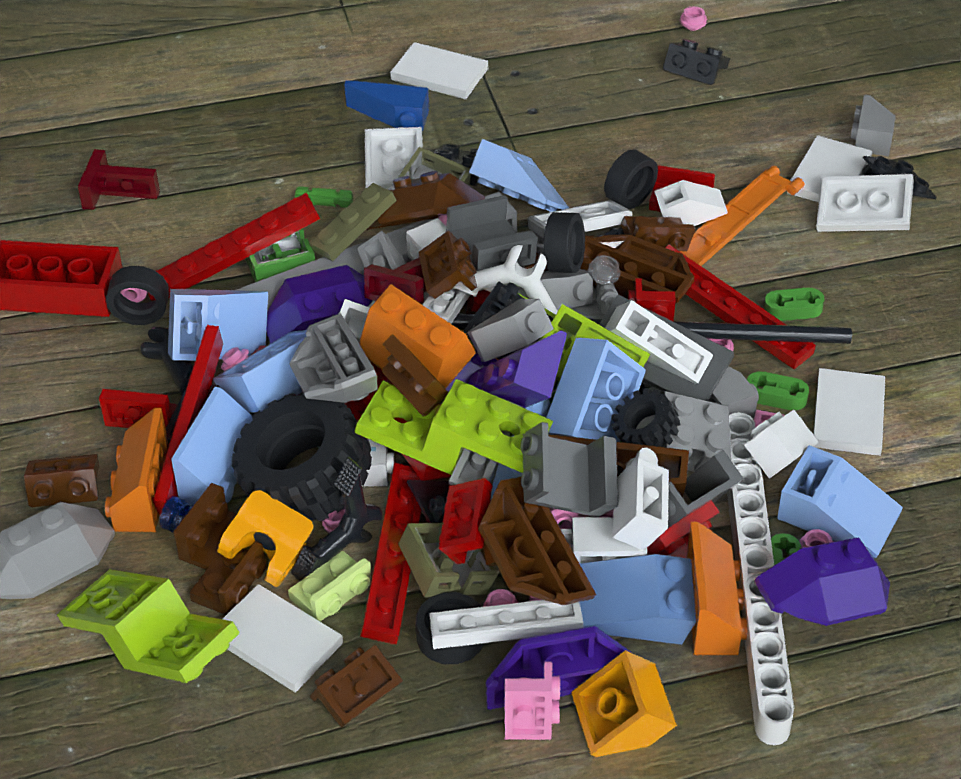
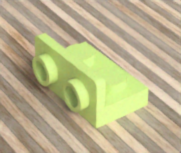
M341 551L288 590L289 599L302 611L321 622L327 616L338 612L341 606L354 596L366 591L372 578L370 562L366 558L356 562L347 553Z

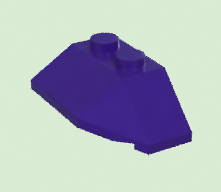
M343 265L285 279L267 311L266 333L270 344L290 332L307 330L312 324L338 315L345 299L368 307L373 300L365 298L364 276L350 266Z
M859 537L801 548L757 576L754 580L771 611L781 614L785 611L799 619L825 626L882 614L886 611L888 605L890 582Z
M596 626L520 639L486 680L487 710L505 707V679H519L523 677L544 679V662H552V676H560L561 697L572 695L571 692L623 651H630Z

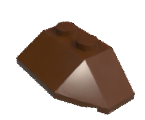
M430 171L420 175V178L412 180L410 176L394 179L393 184L387 188V190L393 192L397 201L371 224L367 230L439 218L440 215L447 214V207L484 200L485 197L451 173L438 175V171Z
M629 234L605 235L594 238V235L585 236V252L580 269L593 272V287L595 289L600 281L609 280L614 284L618 295L628 299V290L635 289V278H642V291H675V303H678L694 282V276L683 254Z
M521 477L500 480L478 530L509 589L562 606L594 599L596 593L549 507L524 503V488L521 485Z

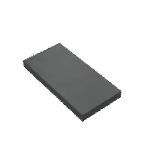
M617 295L599 325L605 328L615 309L630 300ZM646 309L713 354V357L697 384L648 361L643 367L646 371L642 381L662 392L667 391L708 401L734 358V352Z

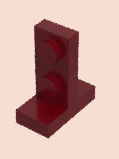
M100 149L93 150L78 184L82 209L94 210L100 195L158 199L160 193L156 169L108 165L106 151Z
M420 258L393 270L374 264L365 267V298L377 301L392 284L420 304H423L424 293L427 291Z

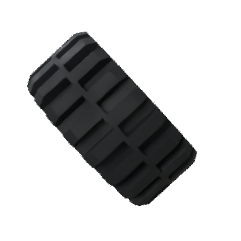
M303 392L298 396L292 393L285 395V399L279 402L276 400L267 404L268 408L262 412L259 410L252 416L253 421L250 424L246 423L240 432L242 437L236 439L233 449V474L247 497L252 492L260 490L311 521L315 519L323 521L329 518L328 514L336 510L338 513L344 509V505L338 502L342 493L334 483L347 457H350L363 468L360 478L364 486L368 477L367 470H370L372 456L370 455L371 447L367 438L354 433L358 422L345 403L306 399ZM320 447L306 462L296 467L285 469L287 464L300 453L311 448Z

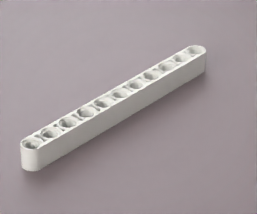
M737 412L729 415L731 461L744 479L727 492L734 556L735 560L740 562L738 588H742L744 594V607L741 610V616L747 620V640L744 641L756 735L762 742L770 745H779L789 737L794 705L781 613L771 611L754 582L757 576L774 566L762 470L744 446L754 438L751 431L756 426L751 416Z

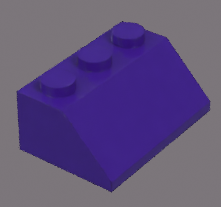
M561 330L475 371L470 378L469 384L499 398L520 405L523 408L551 398L567 333Z

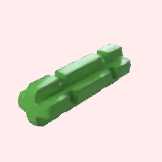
M297 187L295 191V198L307 193L313 205L336 207V204H339L340 207L347 208L353 202V193L350 190H340V192H337L336 189L312 188L310 190L308 187Z

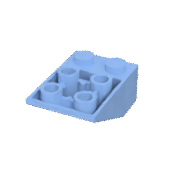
M482 139L469 173L479 177L478 183L500 190L504 194L524 200L528 204L550 212L557 211V208L562 210L569 208L531 158Z
M170 289L168 354L171 359L195 361L207 325L219 326L223 340L219 360L222 359L226 352L235 347H238L240 351L248 349V356H250L259 346H266L268 291Z
M809 445L781 491L777 519L806 531L814 529L823 530L832 537L834 542L859 537L873 557L877 558L903 507L842 457Z

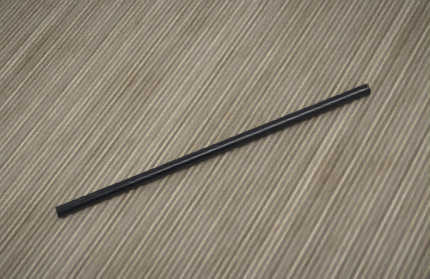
M458 314L452 325L459 330H464L475 314ZM588 318L597 324H600L602 319ZM673 321L707 339L850 344L852 341V329L846 327Z

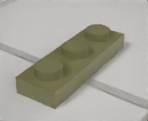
M372 183L309 243L313 251L334 261L397 201L393 192Z

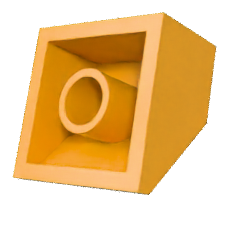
M626 650L571 692L590 754L594 757L649 747L677 726L655 663Z

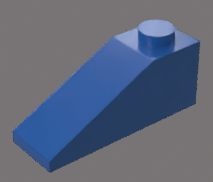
M345 81L347 107L394 128L422 127L423 131L429 113L428 88Z

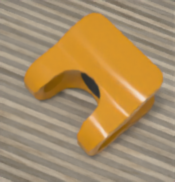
M260 490L254 491L223 533L217 552L228 559H232L242 549L251 547L255 541L263 544V550L270 559L264 580L275 587H279L294 567L303 546H306L305 542L312 533L313 523L310 519L282 502L271 498L267 493Z

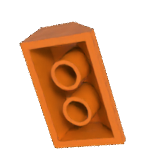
M392 284L368 310L359 342L369 361L383 369L389 363L387 358L391 355L383 343L393 334L418 358L445 389L476 354L464 332Z
M154 408L127 429L123 444L117 446L116 462L118 467L117 470H113L111 473L112 496H107L105 501L106 517H111L114 532H156L159 514L153 497L169 448L161 408Z
M691 522L687 558L691 559L696 623L691 629L694 655H739L741 640H747L746 618H740L739 612L744 607L743 589L736 587V582L740 581L739 560H733L731 544L701 523Z

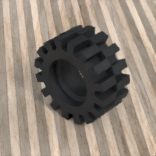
M645 388L642 395L638 390L632 392L634 398L629 399L626 396L622 399L625 405L618 404L615 409L619 414L612 415L614 423L611 425L614 433L622 443L663 447V443L666 442L670 445L673 442L670 435L677 436L679 432L676 427L680 426L679 415L664 393L661 394L659 390L654 389L651 392L649 388ZM655 415V418L649 425L636 429L643 419Z

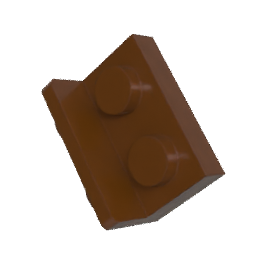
M624 216L621 223L624 234L635 236L664 248L671 245L678 251L688 250L695 233L693 224H683L681 218Z
M448 230L418 252L426 291L434 299L444 292L450 291L460 281L471 291L477 288L475 279L477 271L470 259L472 251L463 238L457 239Z
M392 334L383 343L391 355L387 358L389 363L382 369V372L414 408L425 417L446 398L449 392L418 358Z
M98 454L29 461L24 474L29 507L52 506L59 502L71 504L97 501L99 497L96 480L99 470Z
M211 483L175 529L174 537L179 560L207 570L219 554L217 550L221 537L237 515L234 512L228 511L224 487Z
M255 541L249 550L242 549L232 559H228L219 553L190 591L191 601L227 615L247 595L248 589L254 580L259 579L263 575L267 564L264 557L263 544Z
M376 645L366 652L361 647L343 660L346 665L343 669L335 673L331 668L314 681L317 688L309 697L313 702L320 699L341 728L403 681Z

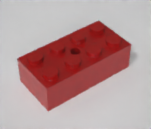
M0 240V310L110 317L111 312L107 307L106 295L112 275L123 268L119 247Z

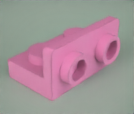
M544 662V679L526 677L505 679V739L551 740L552 724H559L560 676H552V662Z

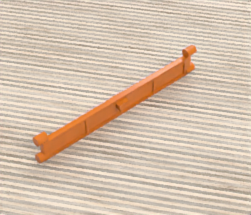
M771 166L726 204L727 214L703 224L694 233L688 250L680 252L700 266H703L785 191L791 195L799 192L805 185L804 181L799 177L790 181L780 176V170L777 166Z

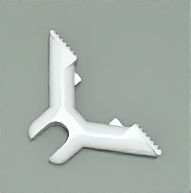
M523 245L512 247L504 264L477 271L475 274L477 288L473 291L461 281L453 287L476 297L478 291L486 290L491 292L499 281L503 284L511 282L523 288L529 299H540L545 309L554 314L558 312L540 280L547 265L545 256L540 253L534 267L529 269L522 268L518 264L517 259Z

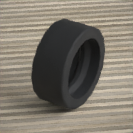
M636 149L628 150L621 154L613 163L606 176L604 184L606 197L627 209L636 208L649 196L658 177L657 163Z
M552 212L548 217L544 232V256L547 260V268L550 272L576 273L581 268L585 252L583 220L579 213Z
M144 266L121 268L112 275L106 295L107 307L115 317L123 322L132 325L155 323L163 317L166 310L169 286L164 277L153 269ZM127 288H139L153 295L156 300L148 303H137L128 300L120 291Z
M444 592L426 600L416 613V641L421 652L430 660L441 664H460L471 660L481 651L484 643L433 649L432 633L429 632V626L431 625L430 613L478 608L481 605L472 597L459 592Z

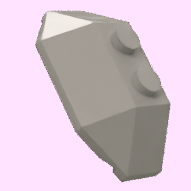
M341 313L308 327L306 331L307 337L299 344L289 363L306 399L346 403L351 400H361L368 396L369 393L378 390L375 369Z
M59 502L1 531L0 598H34L98 565L110 541L115 536L113 528L98 509Z

